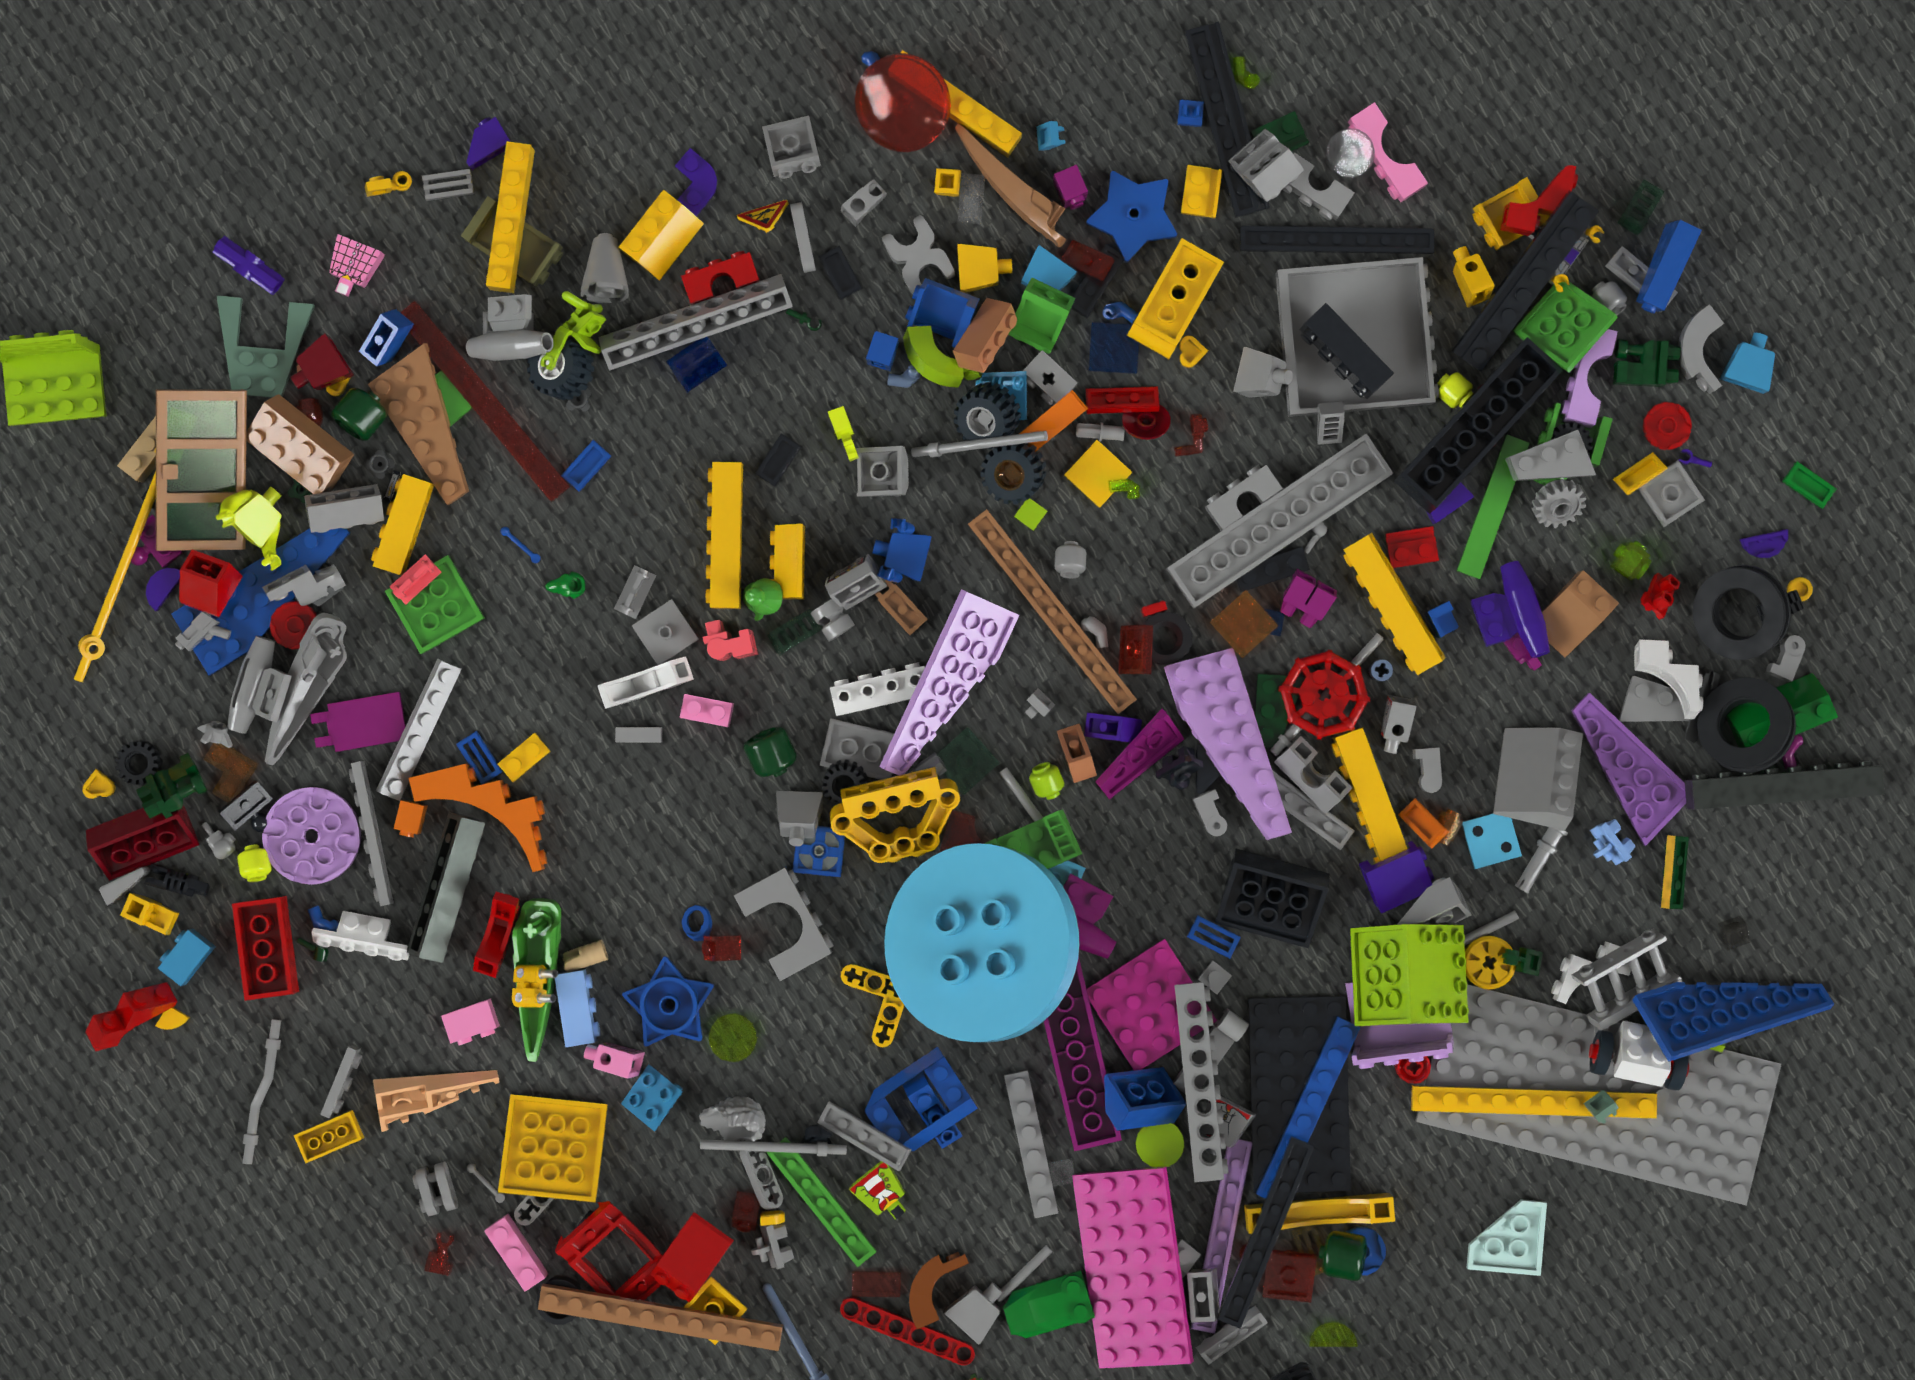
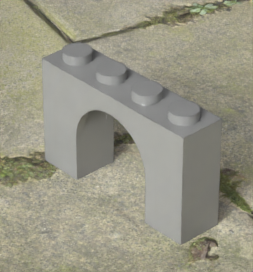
M787 867L734 895L745 917L766 905L778 902L792 906L799 913L803 926L800 939L792 947L769 959L780 981L832 953L830 948L834 946L827 933L825 935L822 934L819 928L822 925L820 918L816 912H810L807 905L811 902L805 891H799L796 886L799 880L793 869L788 871Z

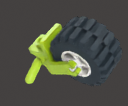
M564 291L562 293L563 300L576 307V310L571 314L572 317L557 329L555 335H552V350L528 358L527 363L530 364V367L527 368V373L531 374L529 380L530 383L534 384L533 387L536 390L557 399L571 400L574 396H580L581 390L586 391L588 381H592L593 377L590 375L591 372H594V366H591V363L594 360L589 354L591 352L600 354L601 349L591 336L600 330L606 318L598 314L603 310L602 305L587 303L569 291ZM568 336H573L577 341L568 338Z

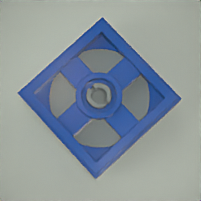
M818 826L815 837L804 838L803 845L795 846L793 872L841 877L845 836L836 834L831 827Z

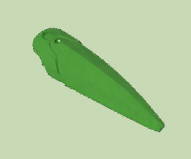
M533 898L523 904L520 917L515 923L512 935L514 969L517 965H544L547 970H557L558 948L561 940V908L556 901ZM548 978L547 984H543V989L547 990V994L554 993L555 978ZM545 1003L540 1008L519 1007L523 1041L528 1061L536 1062L538 1060L552 1003Z

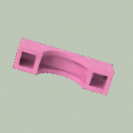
M1374 102L1351 117L1348 121L1350 126L1347 128L1350 135L1354 139L1358 138L1363 145L1361 151L1368 160L1371 158L1375 163L1376 167H1374L1377 176L1381 180L1385 178L1389 185L1387 190L1394 200L1398 198L1401 203L1423 189L1428 182L1415 163L1400 164L1394 162L1385 154L1382 148L1381 137L1388 122Z

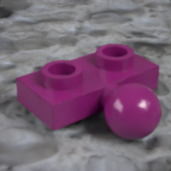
M153 514L148 517L140 537L145 545L143 547H136L131 563L137 566L143 565L148 560V554L152 553L159 564L165 568L183 554L181 550H156V518ZM167 534V540H172L171 537Z

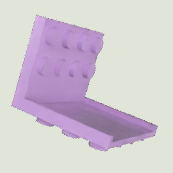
M1347 982L1345 984L1351 1023L1355 1024L1353 982ZM1451 1023L1359 1026L1361 1028L1354 1041L1355 1047L1352 1053L1353 1066L1359 1065V1069L1374 1067V1064L1378 1062H1384V1065L1388 1066L1399 1064L1401 1059H1409V1062H1419L1424 1060V1056L1433 1055L1434 1059L1447 1058L1449 1053H1453L1454 1046Z

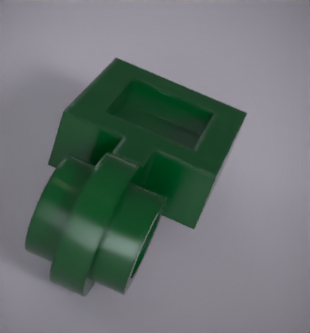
M1520 947L1519 951L1505 949V953H1502L1501 958H1503L1504 964L1516 966L1515 971L1539 976L1543 952Z

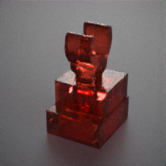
M439 1232L436 1236L438 1251H429L424 1271L448 1276L452 1272L453 1264L448 1263L450 1253H447L454 1241V1235H450L449 1241L444 1243L441 1240L442 1232Z

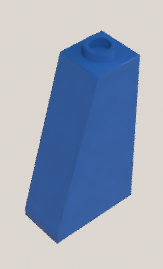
M1682 220L1665 225L1636 302L1642 304L1641 308L1653 314L1656 311L1665 310L1702 231L1701 229Z

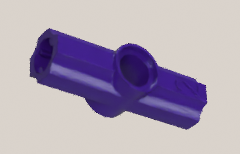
M226 236L219 239L214 246L213 253L217 257L234 267L233 270L250 282H255L271 295H274L282 286L285 278L272 268L266 266L265 262L248 250L245 251Z

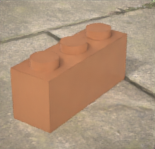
M986 298L953 350L960 368L981 373L986 371L989 364L993 362L999 348L1005 343L1007 335L1016 325L1017 317L1011 303Z

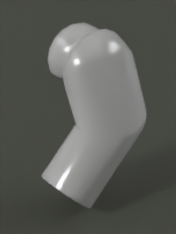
M1089 616L1081 621V628L1095 635L1096 648L1108 647L1106 626L1095 617Z

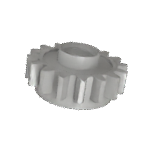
M1555 480L1544 485L1536 493L1535 500H1532L1534 506L1532 511L1538 522L1544 523L1545 527L1552 524L1554 528H1557L1560 523L1565 527L1568 520L1574 522L1576 521L1575 515L1583 514L1581 508L1586 507L1584 502L1586 496L1580 485H1575L1573 480Z

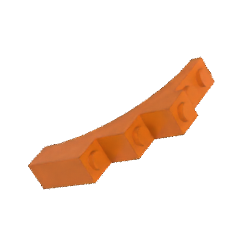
M462 764L409 778L414 802L430 799L456 800L471 804L490 813L502 822L517 838L527 855L532 872L545 869L544 864H547L546 853L544 849L540 850L538 843L539 840H542L540 829L538 826L534 827L533 823L543 820L542 815L545 814L542 800L538 801L537 796L508 803L507 798H511L508 784H504L503 780L474 786L473 782L477 781V776L475 775L474 767L470 768L469 764Z

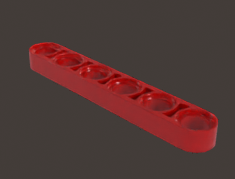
M852 1296L845 1298L841 1303L840 1312L847 1320L959 1365H969L974 1360L975 1351L968 1342L928 1326L920 1328L924 1330L926 1337L923 1341L917 1342L912 1338V1332L917 1329L913 1320ZM850 1301L858 1305V1311L852 1315L844 1310L845 1304ZM873 1310L879 1312L881 1316L880 1321L875 1324L867 1320V1314ZM900 1320L903 1323L902 1331L898 1333L892 1332L889 1328L890 1322ZM938 1338L946 1339L948 1341L947 1349L943 1351L937 1350L934 1346L935 1341ZM961 1347H967L971 1351V1356L966 1360H961L957 1356V1351Z

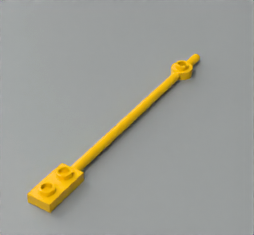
M172 407L167 418V438H189L197 416ZM167 449V464L170 463L171 459L179 462L184 449ZM156 471L91 634L82 637L79 641L78 649L82 654V659L74 676L76 681H84L91 661L100 658L105 651L104 642L100 638L156 499ZM96 645V650L90 652L89 647Z

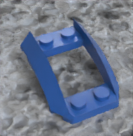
M936 1047L874 1089L865 1108V1113L875 1128L912 1149L911 1151H915L978 1109V1107L939 1047ZM925 1071L950 1112L911 1138L885 1097Z

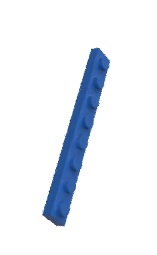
M1337 1016L1256 1192L1257 1195L1266 1198L1290 1137L1293 1136L1305 1142L1309 1141L1361 1027L1355 1026V1024Z

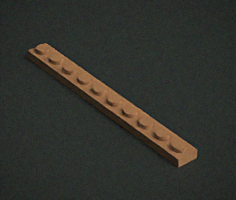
M986 509L968 523L971 530L1117 715L1136 701L1135 696L989 511Z
M544 1283L541 1286L538 1310L775 1351L780 1349L783 1324Z

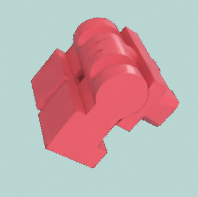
M715 620L705 623L708 636L703 637V642L707 645V652L712 658L725 661L731 656L741 659L758 655L752 630H740V637L732 639L731 633L725 632L723 621Z

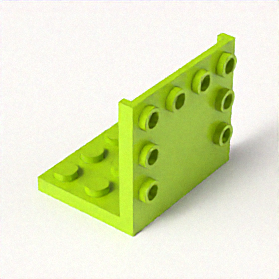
M73 330L59 331V335L49 336V333H35L34 338H25L24 335L9 336V340L0 341V362L3 366L8 426L106 417L100 345L88 340V337H82L81 334L74 333Z
M1401 924L1350 928L1355 1026L1469 1023L1464 925Z

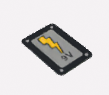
M393 471L383 500L391 501L395 491V484L399 480L401 472Z

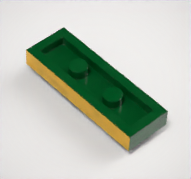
M1667 835L1665 866L1663 867V890L1660 895L1661 908L1683 910L1689 837Z

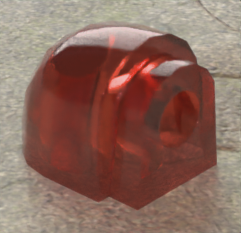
M307 398L298 400L299 406H296V408L318 426H321L323 423V411L318 399Z

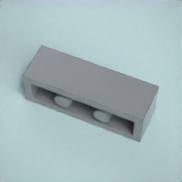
M616 727L615 742L662 743V727Z

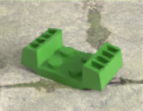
M1063 809L984 843L1023 852L1039 861L1047 869L1082 854Z

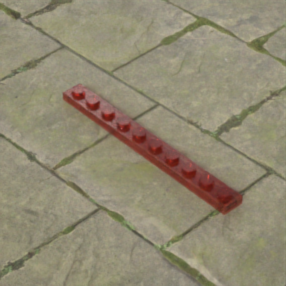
M414 301L400 312L414 323L410 330L413 337L420 345L428 343L430 350L428 353L432 360L550 502H553L570 488L568 483L420 305Z

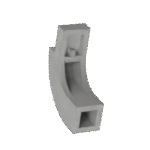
M1710 304L1691 317L1684 326L1678 341V347H1681L1678 362L1684 377L1688 380L1696 376L1698 378L1696 380L1698 387L1703 392L1707 390L1709 394L1716 391L1722 385L1705 363L1703 346L1707 337L1724 324Z

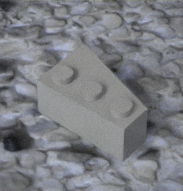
M1579 430L1572 431L1505 458L1514 481L1591 477L1596 475Z

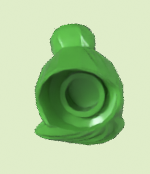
M762 578L745 587L743 601L755 613V621L761 620L764 615L777 612L781 607L782 589L776 581Z

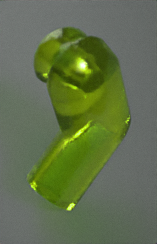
M1130 479L1109 481L1110 493L1127 491L1128 499L1140 497V486Z

